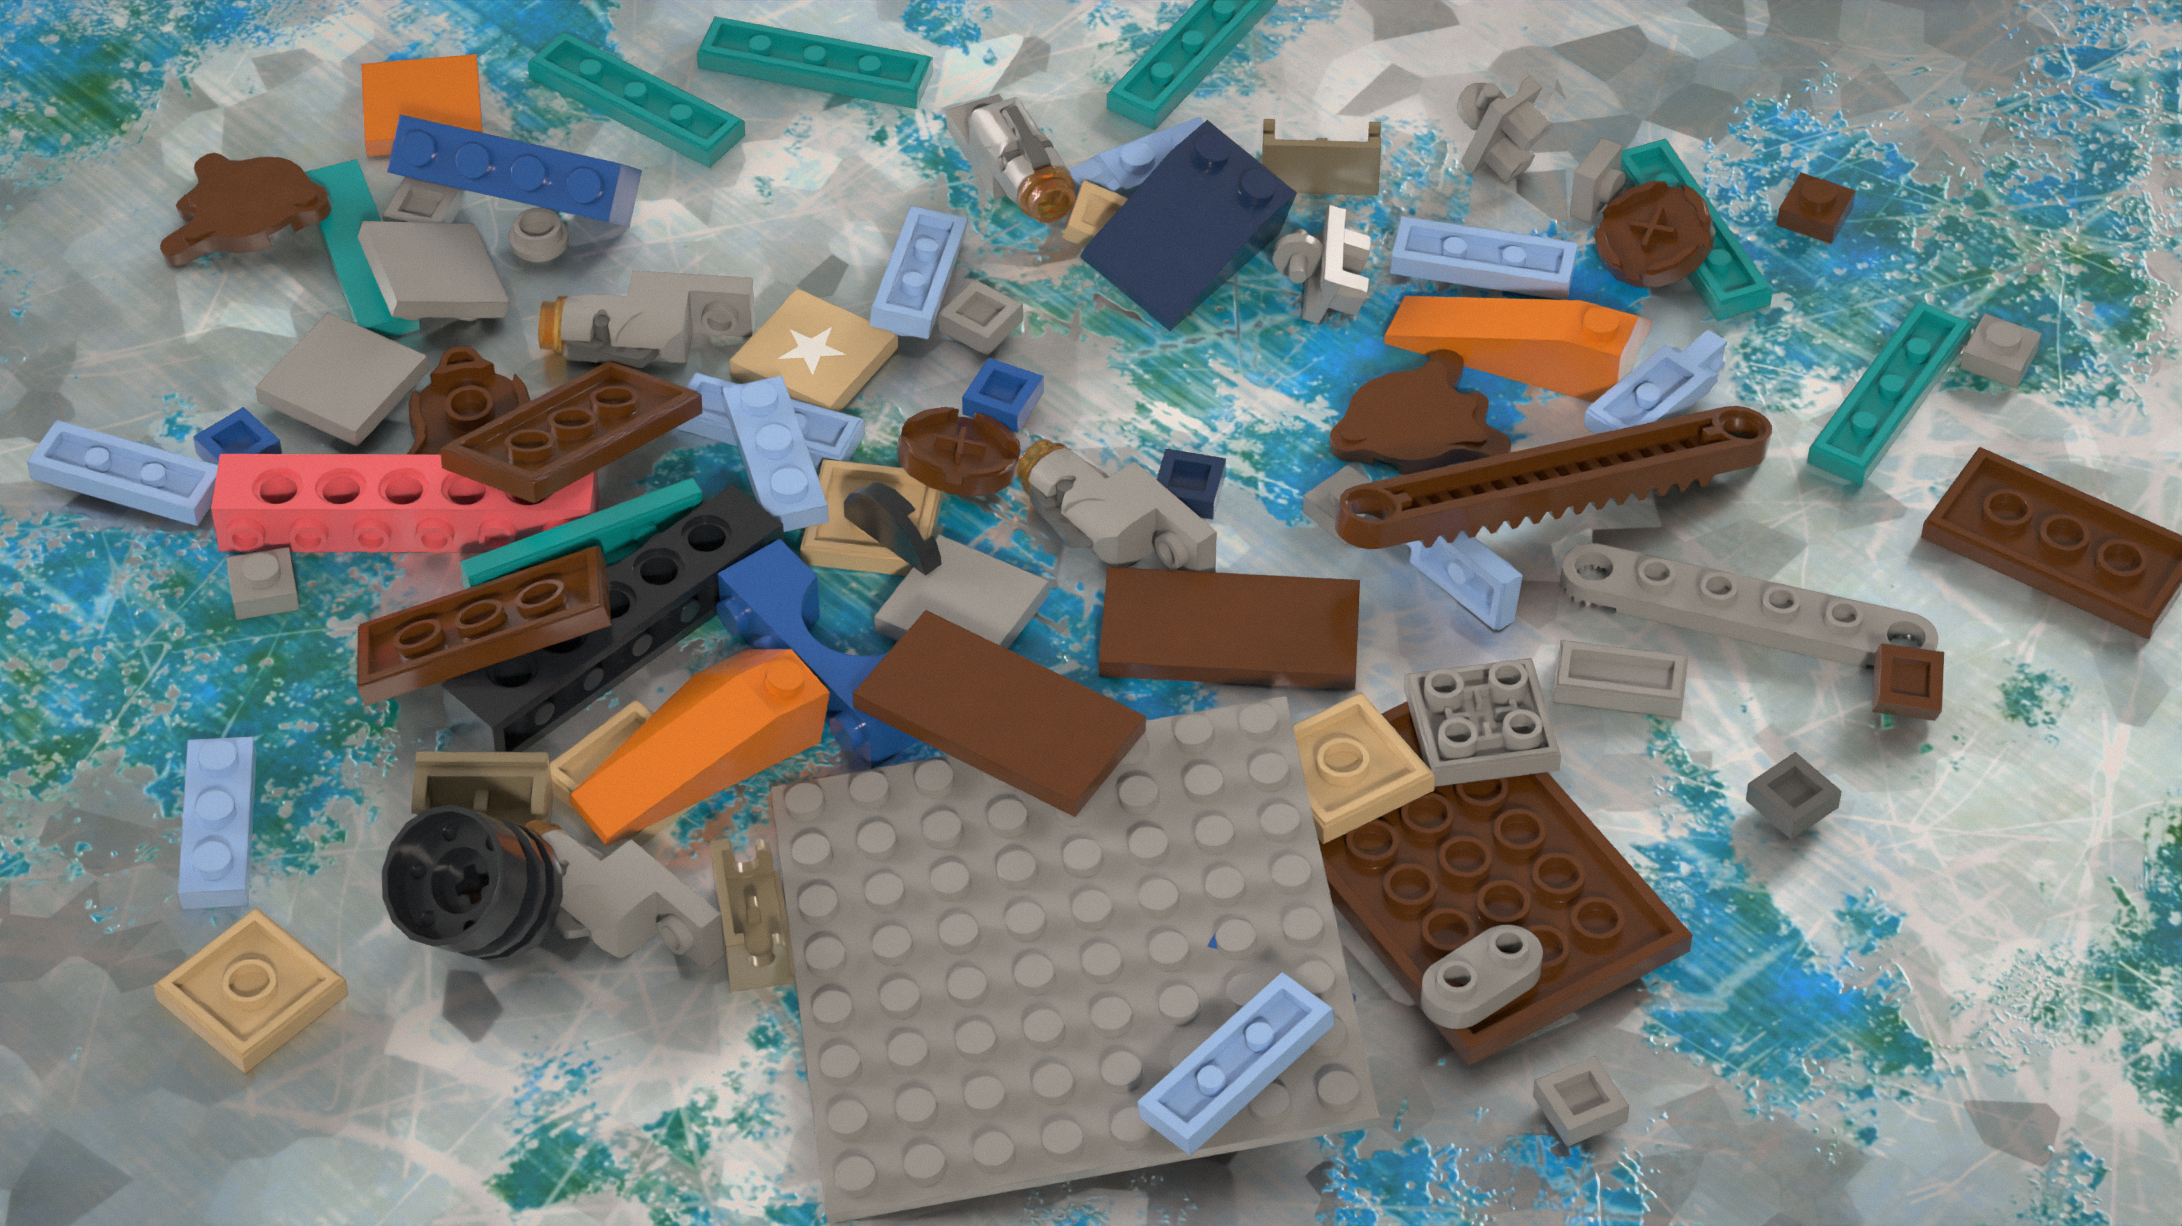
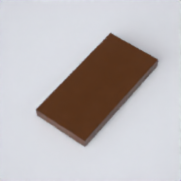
M608 361L441 448L442 469L536 503L702 414V394Z
M1982 447L1977 449L1923 523L1921 538L2149 640L2182 593V535Z
M595 546L361 623L358 626L357 690L364 706L611 626L607 564L600 547Z
M1107 567L1099 654V677L1355 690L1360 580Z
M928 610L922 613L853 692L855 709L1074 817L1077 816L1146 731L1145 715Z

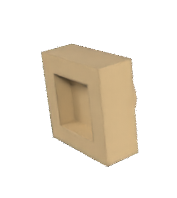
M1083 180L1076 193L1061 238L1085 248L1128 198Z

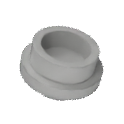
M531 208L521 212L515 218L513 226L509 231V244L512 252L526 261L544 262L554 259L565 251L569 243L566 225L561 221L557 213L547 208Z

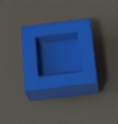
M988 358L962 396V414L974 418L975 412L989 415L1006 425L1010 431L1018 433L1044 394V376Z
M244 407L193 436L196 454L205 462L218 465L220 454H282L280 439Z

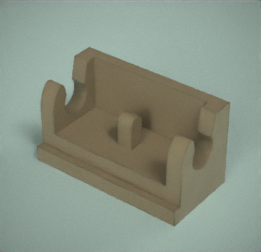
M1263 119L1262 165L1297 193L1378 196L1381 161V122H1369L1368 142L1328 141V138H1316V140L1275 139V119Z
M416 751V767L411 804L412 814L419 815L428 808L453 804L533 829L540 836L550 831L554 794L548 752Z
M729 839L710 841L717 910L721 913L724 955L730 992L796 983L780 871H774L770 845L763 839L757 840L755 846L756 858L749 862L735 861L734 849Z

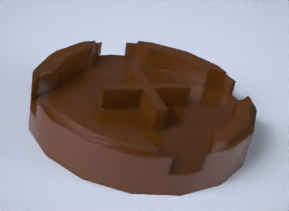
M1651 181L1631 187L1609 202L1602 212L1604 219L1600 223L1599 228L1596 226L1594 238L1603 267L1616 280L1634 287H1661L1681 281L1702 265L1712 250L1716 231L1707 202L1693 188L1681 184L1682 189L1678 187H1668L1666 181Z
M940 407L921 411L908 418L904 423L897 444L898 462L909 476L927 487L954 495L980 496L997 493L1008 487L1018 474L1021 452L1020 442L1006 425L989 415L975 412L974 419L958 417L959 409Z

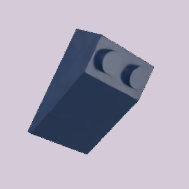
M1206 120L1167 154L1082 250L1080 258L1168 331H1171L1280 234L1297 192L1210 121Z

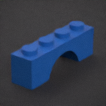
M405 115L399 116L387 170L388 173L629 228L642 174L641 169L621 163Z
M781 539L718 573L720 602L717 603L716 610L724 628L732 636L740 635L753 649H792L830 692L825 722L830 726L837 743L845 751L851 752L853 750L873 769L920 741L854 708L853 692L887 653L871 656L840 653L824 646L809 633L820 619L817 575Z

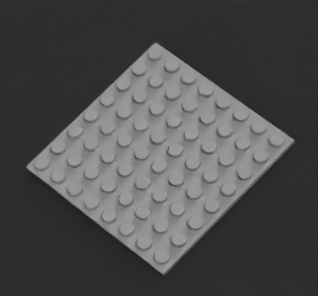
M1286 696L1147 720L1144 734L1076 817L950 755L770 787L828 1224L1381 1126ZM1214 934L1217 949L1207 947ZM1283 972L1333 1008L1335 1025L1189 1156L1140 1119L1137 1102Z

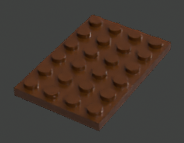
M1406 701L1382 713L1383 717L1424 762L1408 702ZM1548 772L1436 786L1434 791L1325 844L1318 838L1332 903L1422 1011V980L1427 969L1484 931L1499 925H1515L1530 931L1539 940L1543 950L1541 974L1538 982L1530 990L1471 1027L1451 1029L1440 1026L1430 1020L1468 1066L1690 952L1692 933ZM1458 982L1448 984L1452 987L1465 986L1464 984Z

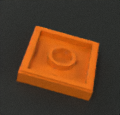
M477 54L361 64L364 134L367 157L391 155L400 115L483 133Z

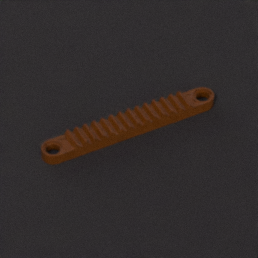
M1726 406L1356 485L1346 489L1340 496L1335 530L1338 536L1345 542L1358 548L1382 549L1418 540L1425 548H1430L1439 536H1442L1447 543L1454 542L1460 531H1464L1468 538L1475 537L1482 526L1490 534L1496 533L1504 521L1512 529L1519 527L1525 517H1528L1533 524H1538L1546 512H1549L1555 520L1560 519L1568 507L1578 515L1582 514L1589 503L1596 510L1603 509L1610 498L1618 506L1623 505L1631 493L1638 501L1645 500L1651 489H1654L1659 496L1666 495L1673 484L1680 492L1686 491L1693 480L1700 487H1705L1714 475L1760 464L1766 458L1772 435V425L1764 415L1753 409L1741 406ZM1730 434L1740 435L1748 439L1737 438ZM1355 514L1372 515L1381 520L1364 519Z

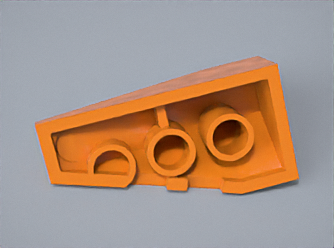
M1404 296L1385 334L1384 344L1429 357L1439 350H1451L1463 358L1465 367L1594 403L1632 371L1650 332L1652 320L1581 300Z
M746 649L694 674L570 794L569 803L606 846H609L820 743L830 692L792 649Z

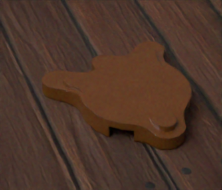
M218 153L206 154L195 162L194 165L198 184L176 204L181 219L188 224L165 237L160 244V250L165 261L173 267L185 265L201 256L215 252H258L273 247L268 236L280 231L288 224H291L294 233L306 226L320 223L326 219L331 212L332 202L326 189L312 182L302 168L291 160L281 157L229 160Z
M457 346L448 349L442 355L439 365L430 374L431 384L423 389L420 394L415 389L412 392L408 405L411 434L415 442L407 454L441 455V448L530 402L526 385L515 373L513 380L496 374L494 364L483 359L471 347Z
M1439 350L1418 369L1388 373L1371 379L1361 386L1352 397L1344 418L1331 430L1330 450L1336 458L1342 461L1363 462L1374 466V458H1377L1387 463L1399 465V474L1408 475L1445 467L1454 463L1511 453V441L1507 435L1491 428L1486 423L1489 400L1485 395L1481 393L1462 394L1455 391L1463 376V358L1454 351Z

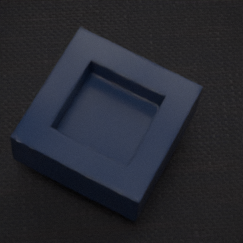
M1165 449L1156 480L1200 518L1213 520L1226 477V458Z

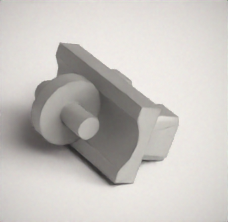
M1531 76L1522 81L1516 95L1510 98H1506L1503 92L1492 83H1473L1461 92L1457 103L1458 114L1469 128L1477 130L1461 160V163L1472 174L1487 164L1505 183H1509L1530 167L1536 156L1530 148L1547 135L1553 124L1534 104L1542 87Z
M1330 204L1325 211L1324 229L1320 233L1311 236L1304 229L1294 230L1292 234H1288L1276 242L1272 259L1274 267L1281 274L1289 277L1292 282H1304L1302 319L1317 324L1320 323L1328 308L1356 316L1368 295L1369 278L1360 276V273L1368 260L1371 249V236L1346 229V210Z

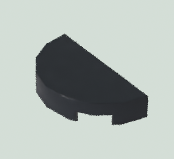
M873 482L867 487L857 488L848 495L844 501V517L925 576L942 564L939 548L933 535L926 540L922 538L917 527L908 517L916 509L895 489L880 482Z

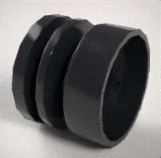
M453 804L428 808L406 822L391 842L382 868V899L392 923L410 940L492 963L517 959L538 946L555 924L563 898L562 869L552 846L535 830Z

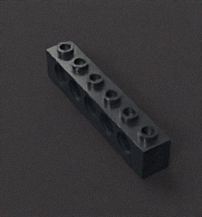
M734 485L729 486L712 499L701 502L689 515L664 532L653 535L644 546L618 564L607 567L611 626L450 678V680L442 684L447 728L476 752H524L718 615L716 605L720 602L718 573L778 539L784 542L783 523Z

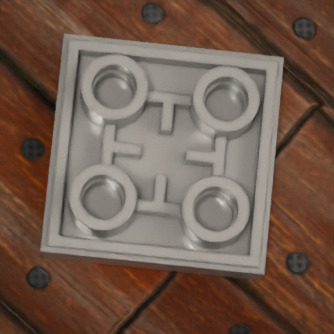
M362 222L358 239L392 317H401L412 321L422 318H458L464 321H474L478 318H505L510 301L474 223Z
M327 312L255 387L257 400L263 405L358 447L429 371L428 359L425 354Z
M939 535L935 540L939 548L942 564L926 576L913 567L874 616L875 632L899 641L922 613L928 610L1008 649L1049 596V580Z
M1532 658L1405 674L1404 692L1424 763L1435 775L1434 787L1560 770L1561 753Z

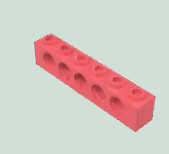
M220 454L211 512L219 552H262L289 547L290 552L307 553L489 552L599 512L600 493L597 470L550 496L533 503L442 469L441 455Z

